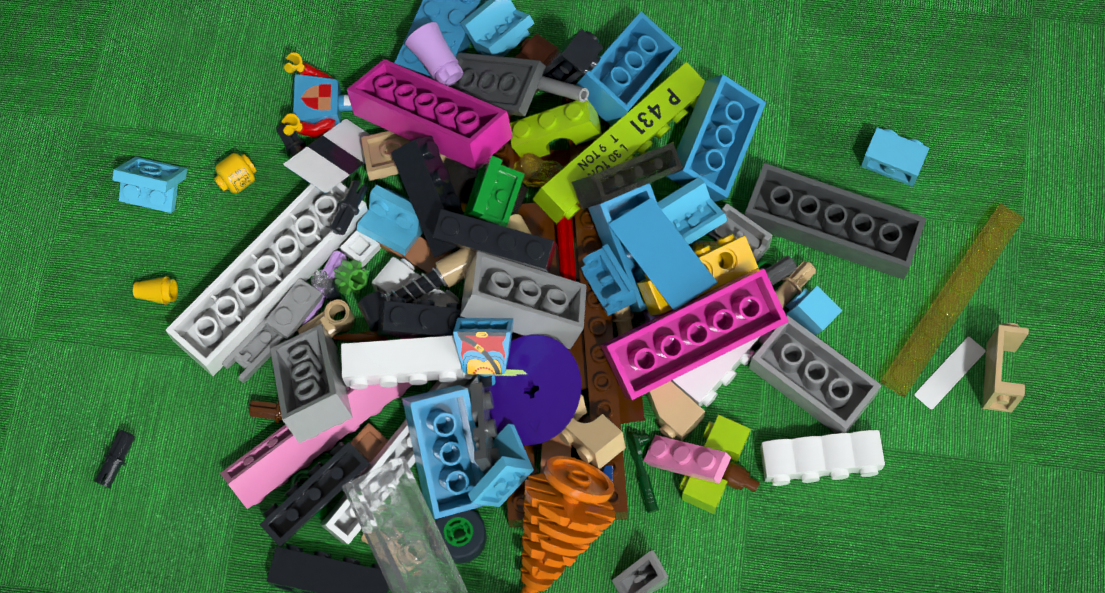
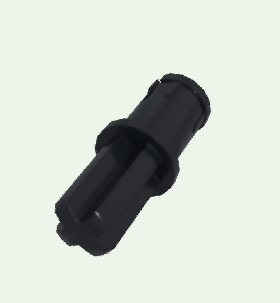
M282 123L279 125L277 133L286 147V154L293 157L306 147V143L300 140L296 131L292 135H286L283 129L286 125L290 124Z
M351 182L344 199L338 203L339 209L330 225L333 233L343 236L354 215L359 214L360 210L358 207L368 191V187L365 184L358 189L361 182Z
M123 430L119 431L108 454H104L106 458L94 482L111 489L121 466L126 464L124 460L135 440L134 435Z

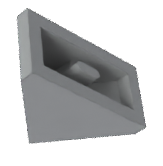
M652 550L619 574L612 582L619 593H653L667 585L669 576Z

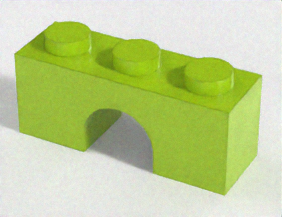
M588 99L585 102L576 100L510 123L512 148L524 162L550 154L548 143L552 140L568 138L575 145L597 139L602 135L598 113Z
M718 415L715 423L709 421L703 437L707 441L704 447L726 452L731 457V460L738 462L751 429ZM685 475L679 487L680 490H683L681 500L714 514L728 481L721 479L720 483L717 484Z

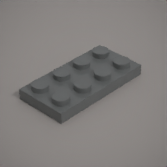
M458 53L456 59L464 73L462 78L449 87L501 108L510 115L525 116L546 66L538 60Z

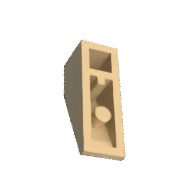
M671 381L646 393L657 422L661 426L660 431L667 438L683 441L704 419L705 411Z

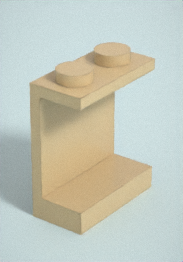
M1015 323L998 325L987 342L982 409L1012 412L1025 396L1024 384L1002 382L1001 376L1003 351L1016 352L1027 337L1028 328H1020V325Z

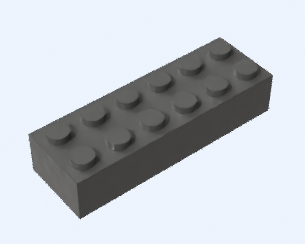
M766 163L763 164L745 212L747 218L772 235L903 280L912 263L927 219L926 217Z

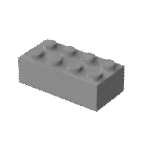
M477 251L465 274L460 316L465 318L514 319L512 332L524 336L544 335L562 343L567 349H571L584 329L586 285Z
M787 315L789 322L774 330L752 357L749 369L835 434L847 433L876 397L882 385Z
M322 324L270 349L282 420L298 443L314 438L320 433L353 418L346 385L342 379V366L338 348Z

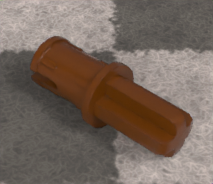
M260 400L251 401L249 406V415L251 417L273 419L276 423L283 421L279 401L278 403Z

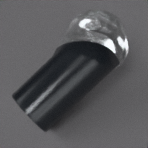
M317 270L313 273L311 278L312 286L327 297L329 302L333 300L344 301L336 283L328 278L326 271Z

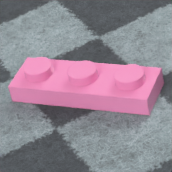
M655 435L643 461L652 467L719 484L731 457L723 451Z

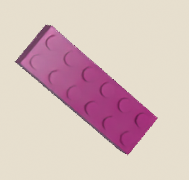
M385 59L347 89L354 115L411 141L432 136L439 148V154L475 170L512 138L507 111Z
M754 269L687 302L680 308L670 310L600 346L625 398L633 400L789 321L765 269Z

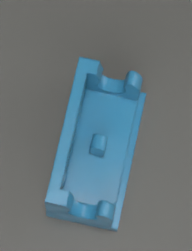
M606 244L602 246L603 248L583 258L585 266L581 267V272L607 316L636 303L635 288L609 245Z

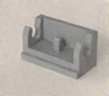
M726 204L722 211L726 215L727 222L710 231L708 236L715 241L729 234H733L734 237L746 236L757 263L770 247L773 235L729 204Z

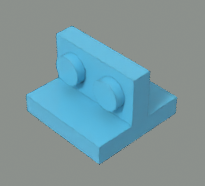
M488 0L460 24L479 55L504 57L530 35L527 29L534 22L529 14L517 10L511 0Z
M134 157L113 170L112 180L120 182V202L172 213L175 211L178 184L186 179L187 168Z
M700 177L657 202L660 209L688 245L727 222L725 213L710 198L706 184Z
M376 185L370 192L369 210L357 223V231L405 256L423 233L410 199L387 187L384 189Z

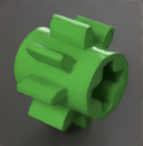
M354 259L351 263L342 260V265L333 270L335 272L334 282L340 287V292L347 295L350 292L360 294V289L368 285L366 274L369 271L361 268L362 262Z

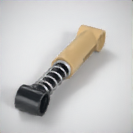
M515 214L510 216L507 228L531 234L521 215ZM460 248L435 262L436 269L432 267L431 272L426 275L422 273V277L417 280L412 279L410 284L402 285L401 289L395 292L391 290L387 294L374 292L362 298L358 303V308L370 331L375 332L378 330L379 306L384 301H388L390 297L405 298L406 303H411L414 300L418 302L421 296H429L430 291L434 289L439 290V286L443 284L445 286L448 285V287L457 284L465 279L466 271L476 252Z

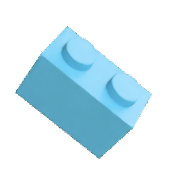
M877 127L861 167L913 187L929 147L924 146L918 140H908L898 136L892 130Z
M816 286L810 291L805 288L800 294H797L786 305L789 310L785 314L812 334L817 335L842 310Z

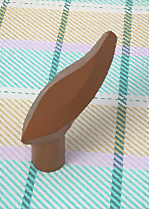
M377 331L334 336V339L354 342L388 340L386 336L377 335Z

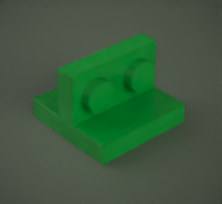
M494 156L489 157L479 167L463 215L507 227L525 174L501 165L502 159Z

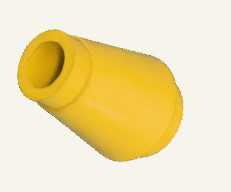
M168 276L135 282L133 285V295L136 299L167 305L177 299L178 285L176 280L170 279Z

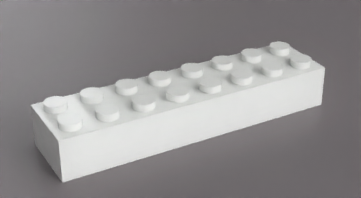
M340 182L330 191L324 193L310 184L165 331L174 343L210 375L214 376L223 367V361L276 308L296 281L300 278L306 282L330 258L333 251L337 250L357 230V223L368 211L366 203L361 201L358 207L360 210L359 214L354 215L346 233L343 236L335 234L330 229V225L339 209L338 203L344 199L348 188Z

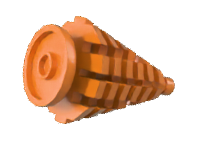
M554 456L546 461L544 473L530 475L528 480L525 479L524 495L526 496L523 518L524 534L522 536L524 550L521 553L523 567L521 568L520 575L525 585L520 593L546 591L554 580H557L563 573L566 566H571L576 561L577 556L580 553H584L590 546V543L597 539L603 530L613 523L615 511H612L614 508L608 499L613 495L614 484L598 468L576 458Z

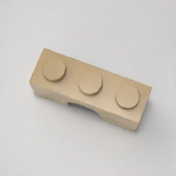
M581 395L572 420L558 436L567 446L573 445L584 462H591L596 468L600 469L626 448L623 433L603 414L590 423L578 422L587 413L584 398Z

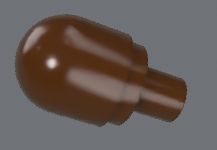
M733 462L728 463L722 479L728 481L727 486L735 490H742L745 487L756 492L760 483L749 477L750 472L746 468Z

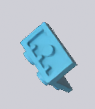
M507 424L493 440L494 447L499 448L501 458L496 461L495 465L468 493L472 504L500 507L534 471L513 424Z

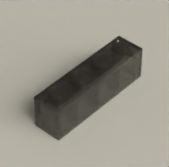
M672 142L573 181L572 185L581 209H585L677 172L683 169Z

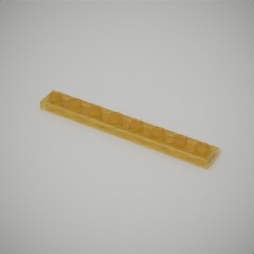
M1001 203L998 205L882 377L880 383L902 397H906L1022 223L1023 216Z

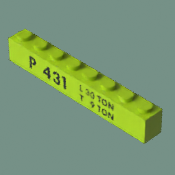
M687 62L684 63L541 187L533 200L556 224L564 217L567 220L571 219L580 210L578 204L583 200L586 203L590 202L599 193L596 188L601 184L604 187L608 186L617 177L615 172L619 168L623 171L626 170L636 160L633 156L637 152L641 155L644 154L653 145L651 140L655 136L658 139L662 138L671 129L669 124L672 121L676 124L679 123L688 114L686 109L689 106L693 109L695 108L705 80Z

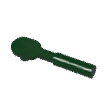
M628 432L627 443L632 459L637 466L639 473L638 481L647 513H653L658 511L659 508L649 474L645 472L641 447L644 445H649V436L647 433Z

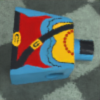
M457 318L453 335L462 370L465 374H478V383L482 382L484 387H490L496 383L495 374L502 375L506 372L514 319Z

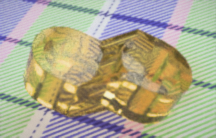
M532 153L523 155L514 164V170L525 174L522 182L527 186L543 187L565 168L556 161H544Z

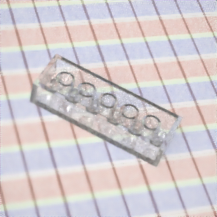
M404 456L342 485L391 593H468Z

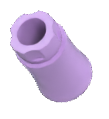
M436 22L421 26L407 38L405 45L417 56L437 82L451 86L462 78L464 72L458 65V60L450 50Z

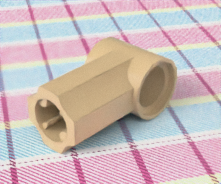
M333 300L326 305L322 313L297 331L301 334L322 324L332 338L339 332L350 330L354 325L355 316L346 302ZM340 311L346 312L343 319L339 321L334 320L336 313Z

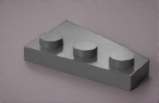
M479 382L470 384L472 416L474 423H478L479 427L473 428V439L477 447V451H474V460L483 474L486 475L501 457L499 448L494 447L493 437L497 436L495 419L490 417V409L494 408L493 396L491 391H487L483 383Z

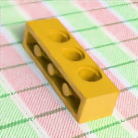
M729 234L718 239L719 245L713 248L706 245L694 251L717 281L716 285L700 295L758 268L746 236L734 237L733 234ZM719 255L724 259L722 268L718 264ZM644 274L646 279L638 282L637 285L650 315L662 314L671 310V306L648 276Z

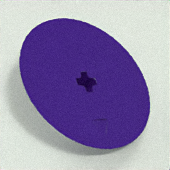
M544 335L519 337L511 341L506 369L523 370L527 374L495 376L496 383L493 386L485 387V389L491 391L493 396L494 408L490 409V417L495 419L497 432L500 433L507 424H513L523 445H536L557 436L572 420L580 401L581 376L573 355L559 341Z

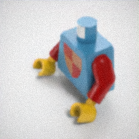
M293 52L286 59L292 61L294 65L286 63L284 69L287 73L298 71L294 81L293 114H287L282 120V123L290 124L286 125L283 132L286 135H292L296 131L297 134L318 138L341 122V111H353L349 95H342L338 80L305 62L302 63L301 56Z

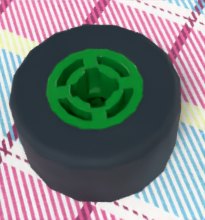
M472 509L438 518L435 520L432 529V537L436 549L449 562L459 564L470 562L478 557L485 548L487 539L485 525L479 514Z

